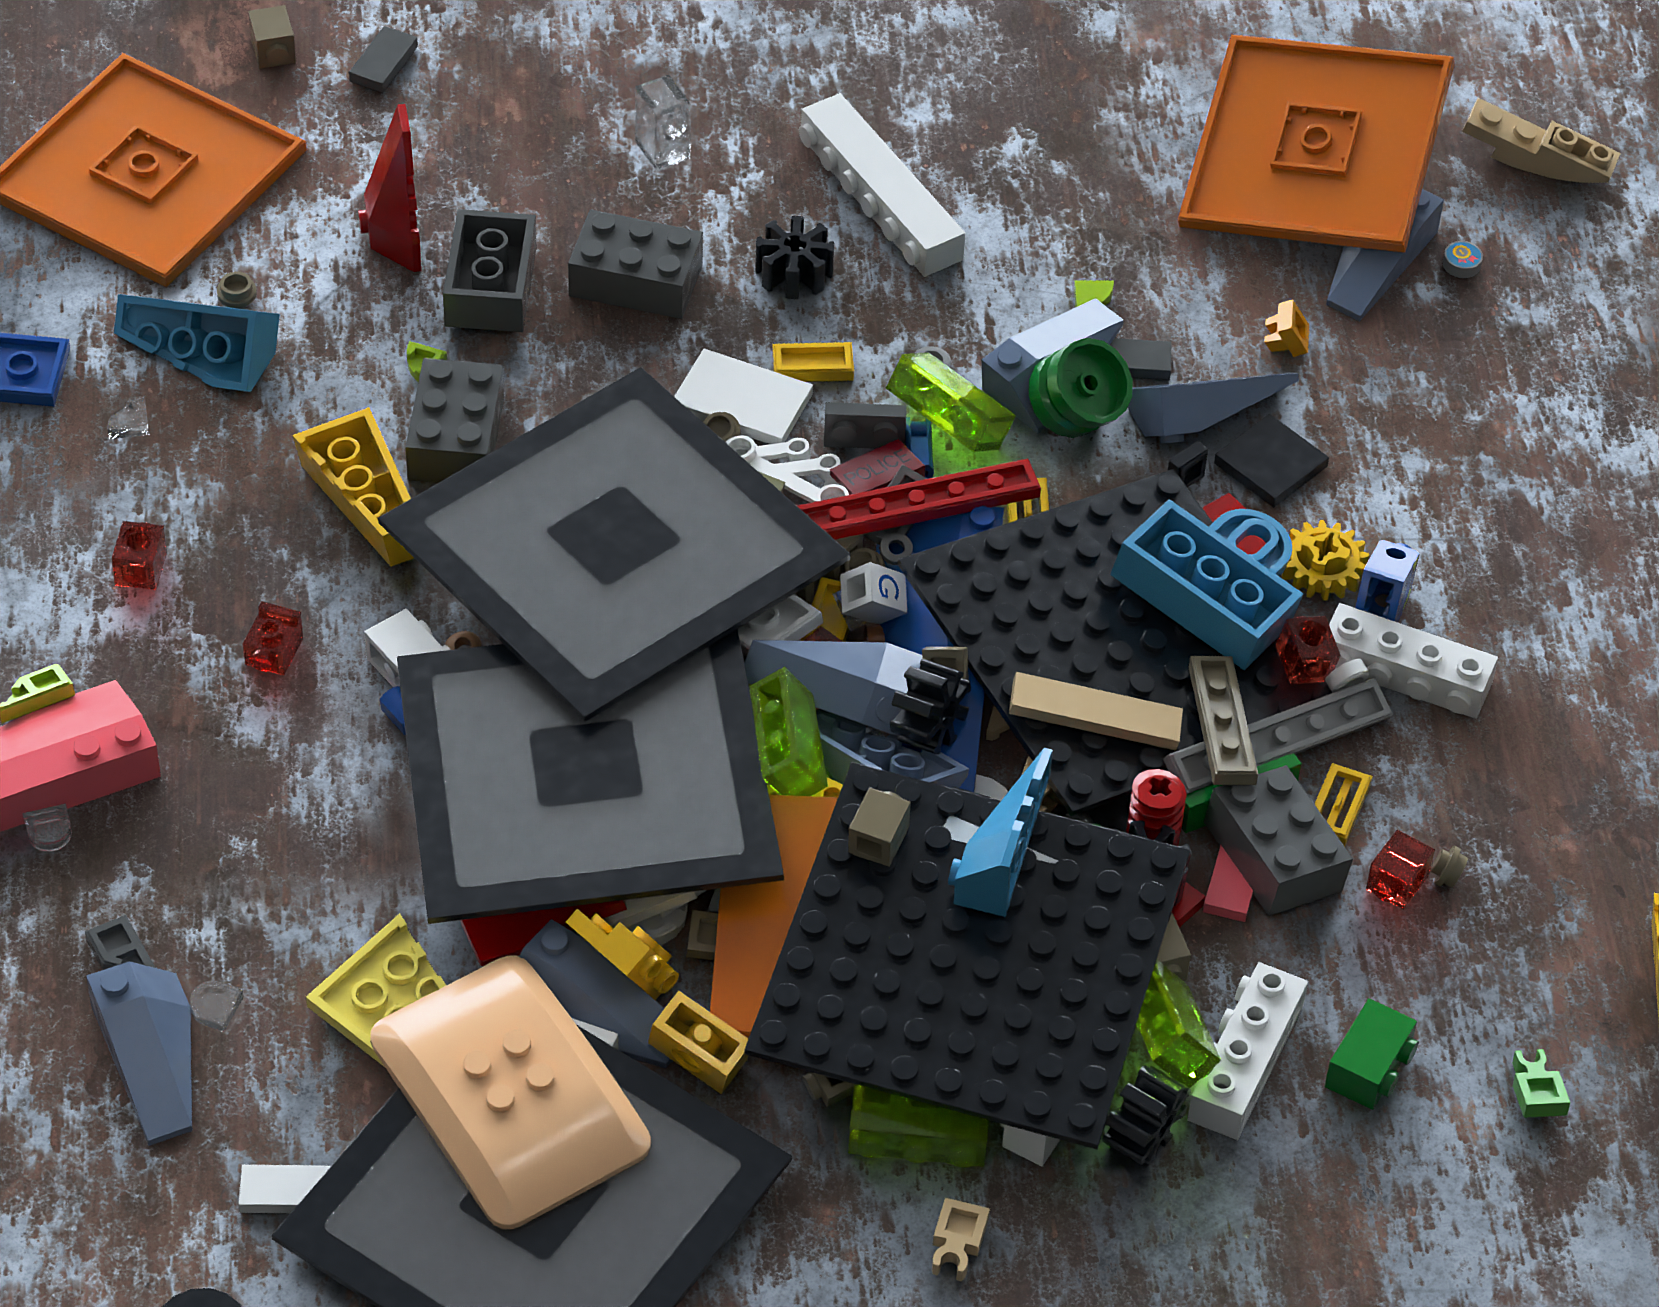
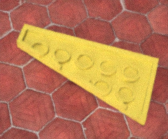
M399 913L306 996V1003L309 1009L384 1066L371 1045L370 1036L374 1025L382 1018L445 987L446 984L441 976H437L427 960L425 951L419 942H415L407 929L406 922Z

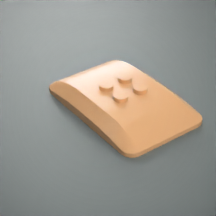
M505 956L382 1018L371 1030L370 1040L374 1052L407 1098L481 1210L496 1227L514 1229L532 1221L641 1162L647 1157L651 1149L649 1131L618 1083L534 968L521 957Z

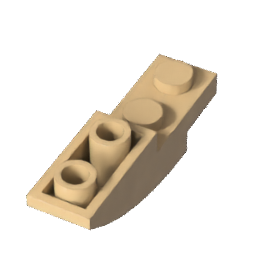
M1477 98L1462 132L1495 147L1491 158L1524 171L1565 181L1608 183L1620 156L1619 152L1554 121H1551L1547 130L1480 98Z

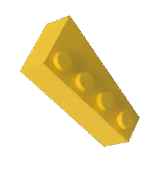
M365 408L292 435L301 466L391 567L413 559L414 557L378 523V517L411 498L370 408Z

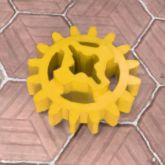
M1320 520L1318 527L1313 528L1308 522L1303 523L1302 532L1294 528L1290 530L1292 554L1286 569L1282 573V578L1284 580L1293 579L1292 586L1298 590L1302 587L1306 588V597L1311 598L1315 592L1321 593V597L1325 601H1328L1330 593H1335L1342 599L1345 596L1346 588L1353 592L1358 590L1359 581L1361 582L1364 568L1369 561V553L1364 552L1366 543L1364 540L1354 541V530L1347 531L1346 533L1341 532L1340 523H1336L1333 528H1327L1325 521Z

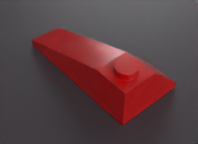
M398 104L364 192L365 210H358L360 233H368L370 249L413 272L422 271L421 251L415 211L417 210L413 180L414 167L411 132L406 104Z

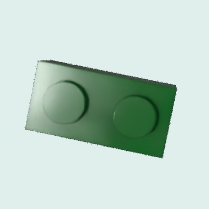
M1368 998L1329 1062L1324 1087L1373 1110L1382 1095L1390 1097L1400 1076V1073L1396 1072L1400 1064L1409 1065L1415 1055L1419 1041L1413 1039L1417 1020Z

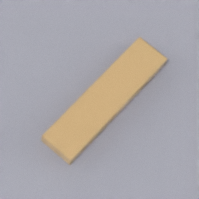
M1016 672L1013 679L1009 714L1176 750L1180 742L1183 708Z

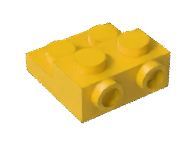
M578 909L566 921L570 927L654 1000L661 994L668 992L676 984L679 973L667 964L672 955L639 926L633 932L621 922L613 928L597 913L589 919Z

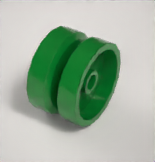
M1084 338L1073 341L1061 350L1051 353L1034 367L1029 379V399L1034 413L1046 428L1059 436L1076 438L1087 435L1097 430L1100 426L1113 422L1127 410L1132 398L1133 380L1126 361L1115 348L1102 340Z

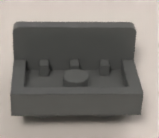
M825 402L824 447L876 449L897 439L905 445L907 405Z

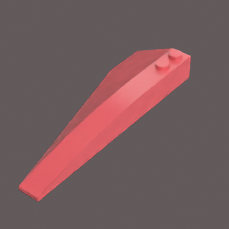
M116 680L76 693L73 697L15 718L0 727V832L161 777L157 745L140 711Z

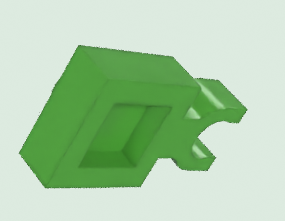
M1537 1049L1535 1062L1526 1061L1521 1050L1514 1053L1512 1064L1516 1073L1513 1089L1524 1118L1568 1115L1571 1102L1560 1072L1545 1070L1547 1058L1544 1049Z

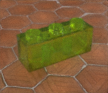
M929 352L902 354L886 386L888 391L972 452L999 450L1016 417L1014 413Z
M784 666L749 686L762 777L780 795L812 796L828 787L814 696Z
M1157 960L1137 1025L1152 1061L1175 1080L1191 1088L1200 1079L1208 1076L1221 1061V1058L1189 985Z
M854 1084L848 1153L859 1154L866 1158L889 1157L906 1159L914 1163L930 1161L950 1163L957 1167H984L989 1120Z

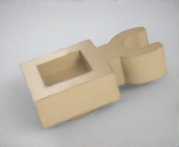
M945 1197L933 1237V1245L939 1247L933 1255L932 1273L934 1275H939L940 1267L944 1263L952 1262L958 1266L956 1280L962 1281L966 1277L968 1268L967 1254L978 1257L989 1220L990 1208Z

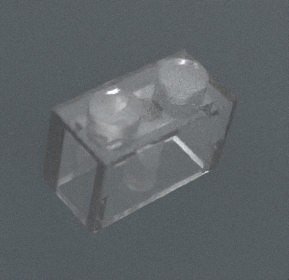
M670 75L635 86V142L656 171L690 159L691 103Z

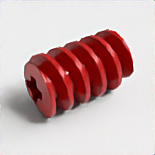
M1149 769L1138 774L1132 785L1126 833H1129L1132 821L1143 820L1145 821L1144 829L1147 838L1154 840L1160 833L1162 825H1167L1175 830L1173 845L1179 846L1187 793L1185 785L1177 776L1161 769Z

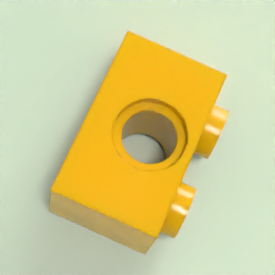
M679 990L652 1024L648 1044L720 1094L724 1092L749 1056L745 1054L747 1037Z

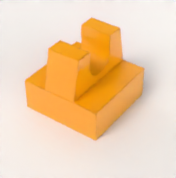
M1293 299L1279 303L1278 314L1265 319V326L1271 333L1264 337L1266 346L1270 352L1289 350L1293 357L1308 353L1309 323Z

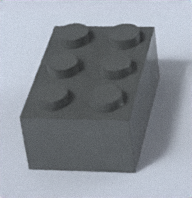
M465 209L457 210L443 290L445 327L512 332L524 331L537 249L536 215Z
M590 209L568 262L569 296L683 319L703 265V232Z
M423 358L405 447L408 480L439 483L495 451L504 403L503 365Z
M1287 765L1258 774L1256 785H1223L1213 788L1203 822L1253 889L1254 896L1268 916L1342 892L1353 858Z

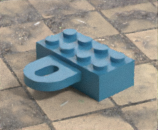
M1170 499L1122 542L1110 574L1223 656H1231L1233 662L1243 670L1257 659L1290 626L1303 597L1301 591L1279 577L1286 569L1291 557L1292 541L1286 529L1277 520L1256 510L1235 509L1222 514L1208 527ZM1249 535L1258 536L1266 543L1255 554H1247L1236 545Z

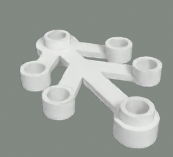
M734 436L726 441L733 450L757 471L786 482L784 489L810 503L849 495L848 490L841 485L830 484L820 489L799 478V476L818 474L819 478L824 481L834 480L830 476V469L841 464L840 458L835 454H824L819 458L810 459L809 442L804 438H793L788 442L761 446L756 445L753 439L747 436ZM787 457L789 462L773 464L767 460Z

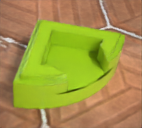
M1075 280V307L1095 298L1104 305L1108 304L1112 298L1114 281Z
M409 341L407 346V366L409 372L415 380L419 381L423 358L447 360V352Z

